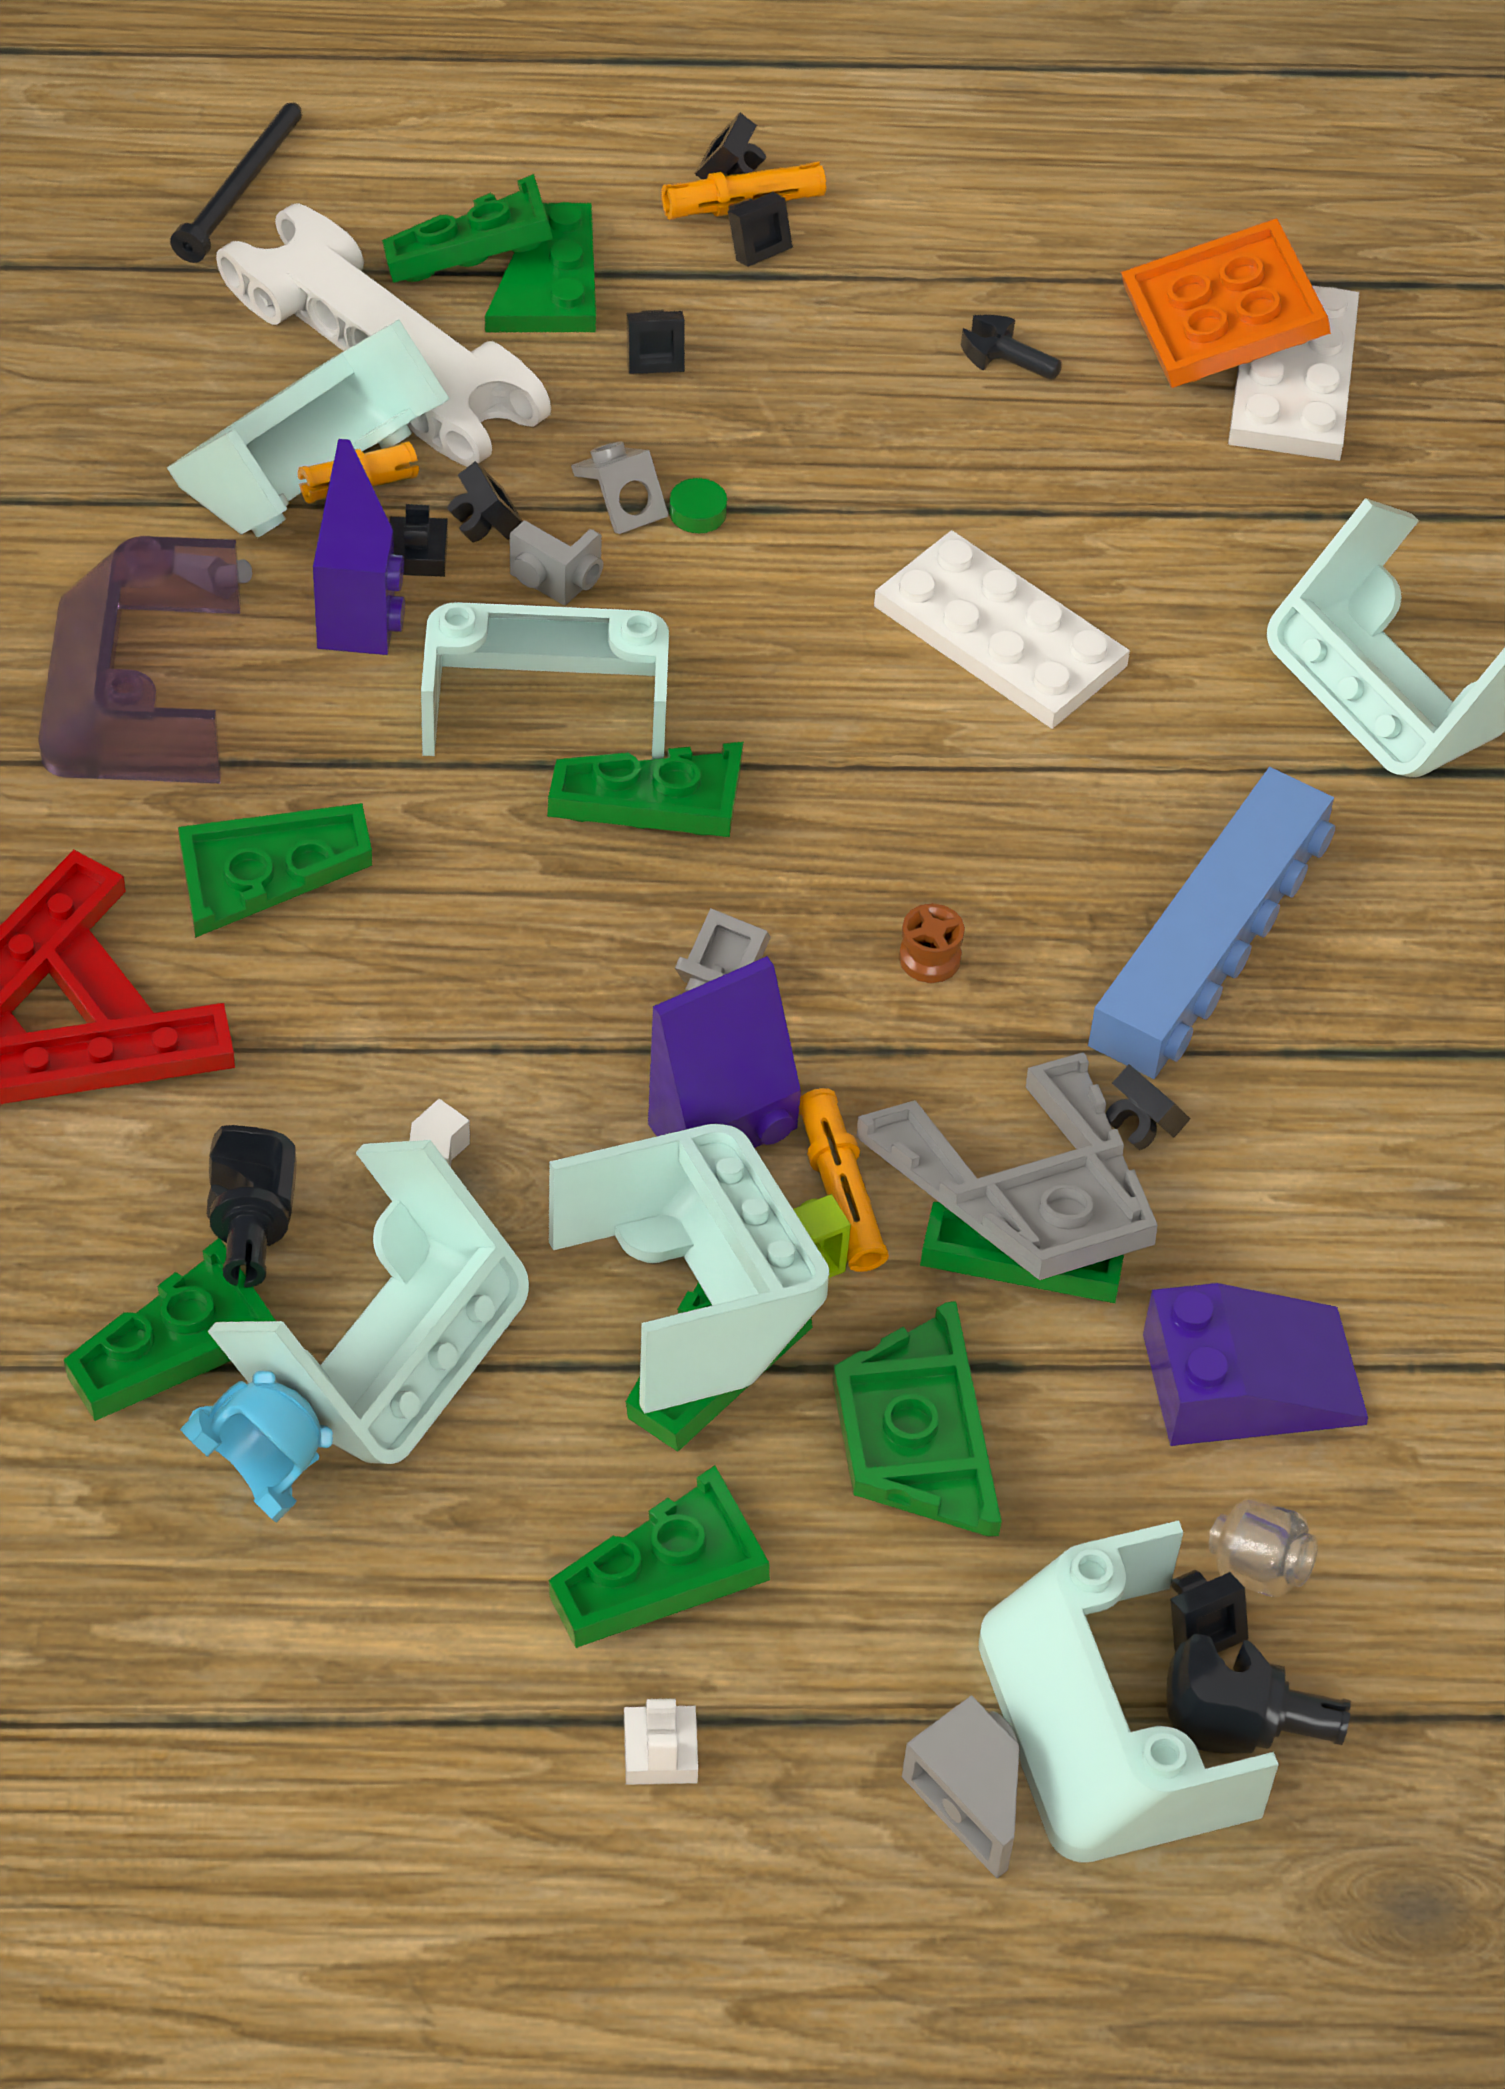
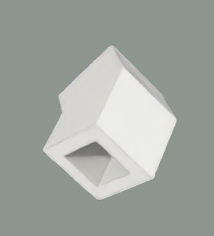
M438 1099L412 1122L410 1141L431 1140L451 1167L452 1159L470 1144L469 1119L441 1099Z

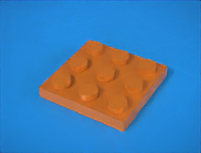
M1277 218L1121 272L1125 290L1171 388L1197 381L1220 371L1249 363L1255 359L1331 334L1328 316Z

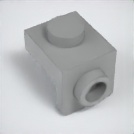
M524 520L510 533V574L525 586L535 588L566 606L582 590H588L593 587L599 579L603 570V560L601 559L602 535L590 529L570 547Z
M710 908L688 959L679 957L675 966L679 976L687 983L685 991H689L761 959L771 936L764 929Z

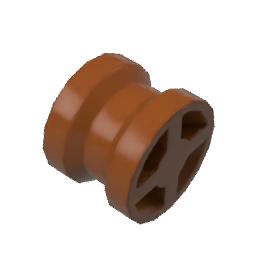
M932 903L920 905L910 910L905 916L902 926L903 940L900 947L899 960L902 969L908 976L921 982L937 983L953 977L958 971L965 927L962 918L956 911L945 905Z

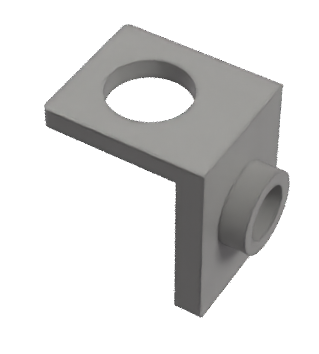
M623 441L597 447L590 451L592 458L571 465L575 477L599 480L614 533L621 534L668 516L649 450L625 448ZM630 481L642 483L648 492L646 507L635 515L626 513L619 502L621 489Z

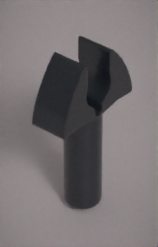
M999 315L973 316L971 331L963 328L961 348L970 361L981 370H985L993 359L1002 358L1049 380L1056 379L1060 374L1062 368L1061 360L1013 339L1014 318Z

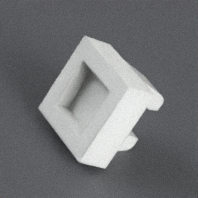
M647 1699L646 1707H624L626 1785L697 1783L696 1706H676V1699Z

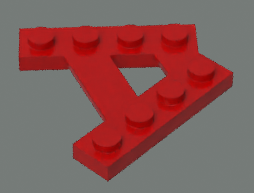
M74 849L0 925V1104L235 1068L234 1050L224 1003L154 1013L92 934L90 929L126 892L124 876ZM50 974L87 1023L26 1033L12 1012Z

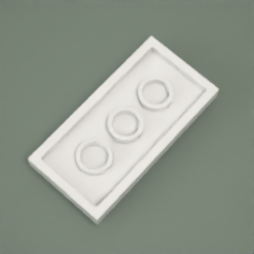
M1312 285L1328 316L1331 334L1255 359L1252 362L1238 365L1228 445L1340 461L1344 442L1359 292Z
M952 530L875 590L874 607L1051 729L1057 726L1128 665L1129 649Z

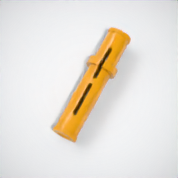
M819 161L740 175L724 176L722 172L710 173L707 179L663 185L661 192L662 205L668 220L711 212L715 217L728 215V206L747 198L755 200L771 192L779 194L786 201L824 196L826 193V177L823 166L820 165Z
M829 1088L814 1089L800 1097L799 1114L802 1116L810 1142L807 1157L812 1169L820 1172L826 1194L833 1195L851 1224L847 1255L849 1268L856 1272L870 1271L883 1265L888 1260L889 1254L886 1245L883 1243L871 1200L857 1163L860 1149L854 1135L847 1133L837 1105L836 1093ZM828 1137L831 1138L839 1165H836L834 1162ZM842 1176L844 1177V1181H843V1182H841V1180H840V1178H841ZM845 1193L850 1195L858 1222L853 1220Z

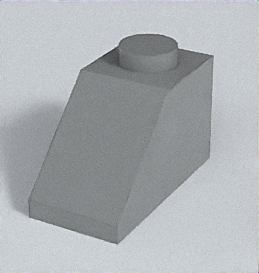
M971 1695L907 1743L902 1778L997 1879L1008 1871L1014 1842L1019 1744L1009 1723L997 1712L990 1711L988 1713Z

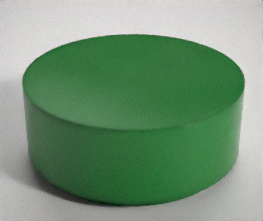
M690 478L681 481L672 489L670 493L669 515L672 522L680 529L690 533H707L716 530L724 523L727 514V494L716 482L704 478Z

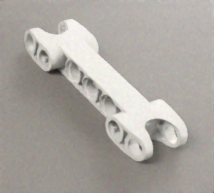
M299 203L292 204L276 215L277 231L285 245L278 248L262 249L248 243L232 241L217 252V265L229 289L246 307L272 325H277L295 314L341 350L345 351L393 322L400 320L450 398L436 408L418 416L407 425L420 439L436 451L461 465L468 467L475 461L479 464L492 453L491 440L481 424L482 421L503 418L520 425L534 427L550 416L551 404L546 389L538 377L520 359L493 341L485 342L472 352L464 348L363 273V256L355 240L330 219Z

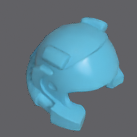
M257 1371L253 1374L251 1383L246 1384L244 1381H239L230 1387L213 1406L199 1407L194 1410L189 1420L180 1430L207 1457L215 1450L230 1461L249 1485L255 1498L254 1502L277 1523L297 1502L292 1497V1484L305 1469L319 1459V1454L316 1452L318 1447L329 1448L332 1445L333 1432L328 1426L319 1424L311 1404L297 1391L275 1382L276 1378L273 1372Z

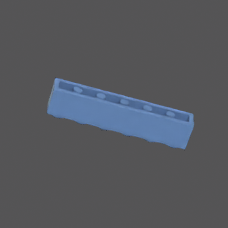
M1269 767L1096 1005L1088 1042L1089 1047L1126 1066L1130 1064L1138 1072L1152 1079L1156 1078L1168 1059L1177 1062L1182 1057L1192 1038V1025L1196 1019L1200 1017L1207 1020L1221 997L1223 990L1221 984L1227 975L1234 979L1238 977L1249 958L1252 948L1250 943L1256 935L1264 938L1269 933L1279 913V901L1284 895L1292 898L1297 893L1308 870L1306 863L1313 855L1321 858L1327 850L1336 828L1335 825L1329 823L1334 801L1333 796L1274 768Z

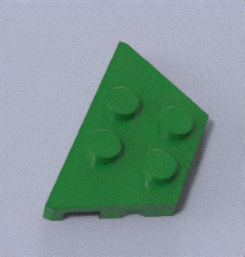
M956 1301L945 1302L936 1308L935 1317L909 1332L904 1327H901L882 1338L875 1348L868 1351H859L834 1365L832 1381L853 1495L988 1537L999 1536L1002 1521Z

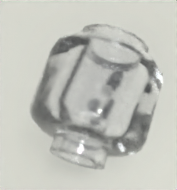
M1246 1498L1236 1504L1229 1515L1221 1514L1216 1519L1209 1538V1550L1212 1554L1216 1555L1217 1569L1220 1576L1231 1572L1245 1589L1277 1598L1287 1594L1294 1586L1300 1588L1306 1583L1313 1570L1318 1549L1317 1538L1315 1535L1310 1534L1309 1525L1304 1515L1253 1498Z

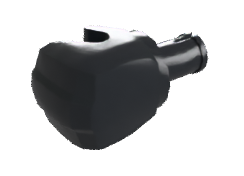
M238 1125L221 1126L214 1134L209 1154V1182L211 1188L207 1198L206 1214L210 1219V1227L214 1234L227 1243L226 1258L223 1264V1277L234 1286H237L239 1282L240 1265L246 1266L244 1288L257 1286L266 1278L267 1246L273 1245L284 1237L291 1219L296 1181V1147L285 1134L274 1130Z
M1193 1634L1187 1641L1179 1645L1170 1661L1167 1676L1166 1707L1168 1717L1172 1721V1727L1186 1734L1193 1741L1197 1750L1208 1752L1253 1753L1256 1747L1270 1749L1274 1737H1279L1281 1731L1332 1741L1334 1744L1342 1745L1348 1730L1351 1701L1289 1689V1682L1285 1681V1667L1269 1664L1261 1652L1248 1640L1243 1641L1233 1670H1231L1217 1653L1211 1637Z

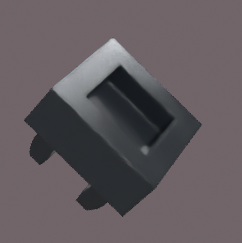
M740 112L711 142L695 175L703 180L707 179L710 173L722 172L730 176L755 172V169L767 157L758 146L748 143L757 125Z
M771 192L755 200L747 198L728 206L736 261L749 267L793 248L784 197Z
M641 310L639 313H627V367L629 374L685 372V319L683 311Z
M475 461L458 474L468 493L455 497L447 508L460 522H463L472 515L468 521L459 527L461 532L471 542L483 539L491 530L492 525L509 540L510 533L523 520L504 488Z
M406 504V517L390 516L389 523L393 529L394 555L404 556L403 575L445 577L448 518H430L429 505Z
M1130 1064L1112 1082L1129 1099H1122L1113 1103L1106 1111V1117L1109 1124L1113 1128L1118 1129L1128 1117L1138 1116L1139 1126L1130 1135L1128 1141L1139 1150L1148 1147L1153 1142L1157 1133V1124L1174 1138L1191 1119Z
M1192 1570L1171 1580V1587L1179 1594L1170 1598L1175 1651H1177L1182 1642L1187 1641L1193 1634L1211 1637L1217 1653L1249 1639L1245 1587L1231 1572L1207 1582L1199 1571Z

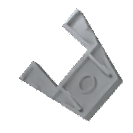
M1083 1052L1029 1067L1026 1079V1089L1076 1150L978 1179L916 1100L858 1116L857 1138L1039 1280L1155 1245L1158 1224L1135 1170L1128 1169L1123 1157V1141L1118 1130L1112 1129L1105 1114L1106 1101L1099 1085H1093L1088 1074L1089 1061Z

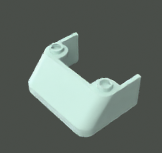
M397 320L309 372L169 465L167 469L179 488L235 531L243 534L252 530L258 538L286 520L282 513L287 510L286 506L289 504V501L301 493L299 484L307 483L306 479H298L299 467H308L333 461L338 439H348L351 441L354 449H361L362 451L376 443L382 449L392 447L412 434L407 426L409 422L443 404L450 398L401 321Z
M1365 498L1272 615L1267 628V640L1273 653L1388 771L1406 777H1420L1499 737L1505 732V648L1476 682L1465 687L1458 697L1452 701L1383 632L1397 614L1401 604L1400 586L1383 565L1419 520L1411 513Z
M461 602L448 603L436 608L428 617L421 685L423 756H435L442 667L655 676L652 759L664 758L669 629L667 624L658 615L641 610Z
M709 1124L550 1161L549 1244L553 1250L616 1236L621 1247L628 1255L646 1263H660L684 1257L712 1306L642 1323L639 1405L644 1414L739 1390L751 1385L825 1302L828 1295L829 1267L752 1143L739 1129L723 1124Z
M431 1140L362 1144L356 1152L357 1156L392 1200L379 1217L373 1234L376 1255L392 1277L321 1365L310 1352L302 1347L283 1321L215 1322L208 1331L248 1383L252 1382L253 1374L257 1371L273 1372L276 1378L275 1382L297 1391L311 1404L319 1424L331 1428L333 1432L332 1444L367 1463L394 1464L402 1461L410 1454L522 1309L528 1296L529 1281L524 1265Z
M1179 1521L1082 1543L1069 1548L992 1608L984 1617L981 1625L979 1652L1003 1717L1016 1735L1017 1743L1019 1744V1760L1048 1839L1059 1854L1076 1862H1093L1263 1818L1279 1764L1274 1752L1205 1769L1195 1744L1183 1732L1166 1726H1155L1130 1732L1085 1615L1106 1610L1118 1601L1170 1589L1183 1537V1530Z

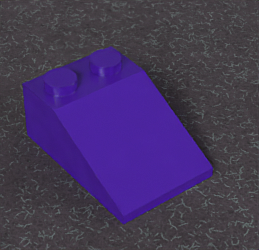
M338 439L313 563L317 649L388 655L392 631L402 632L404 624L405 597L395 596V591H401L404 556L394 555L393 529L351 441L348 439Z
M768 956L653 1006L648 1125L656 1136L709 1124H723L742 1131L748 1137L753 1147L756 1148L762 1144H775L788 1136L791 1131L798 1128L801 1088L774 964Z
M1220 1283L1152 1290L1143 1338L1170 1446L1363 1426L1367 1424L1368 1415L1338 1307Z

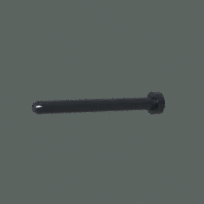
M297 103L284 104L192 223L179 225L171 235V247L181 259L190 263H198L210 251L211 241L209 237L300 121L302 110Z

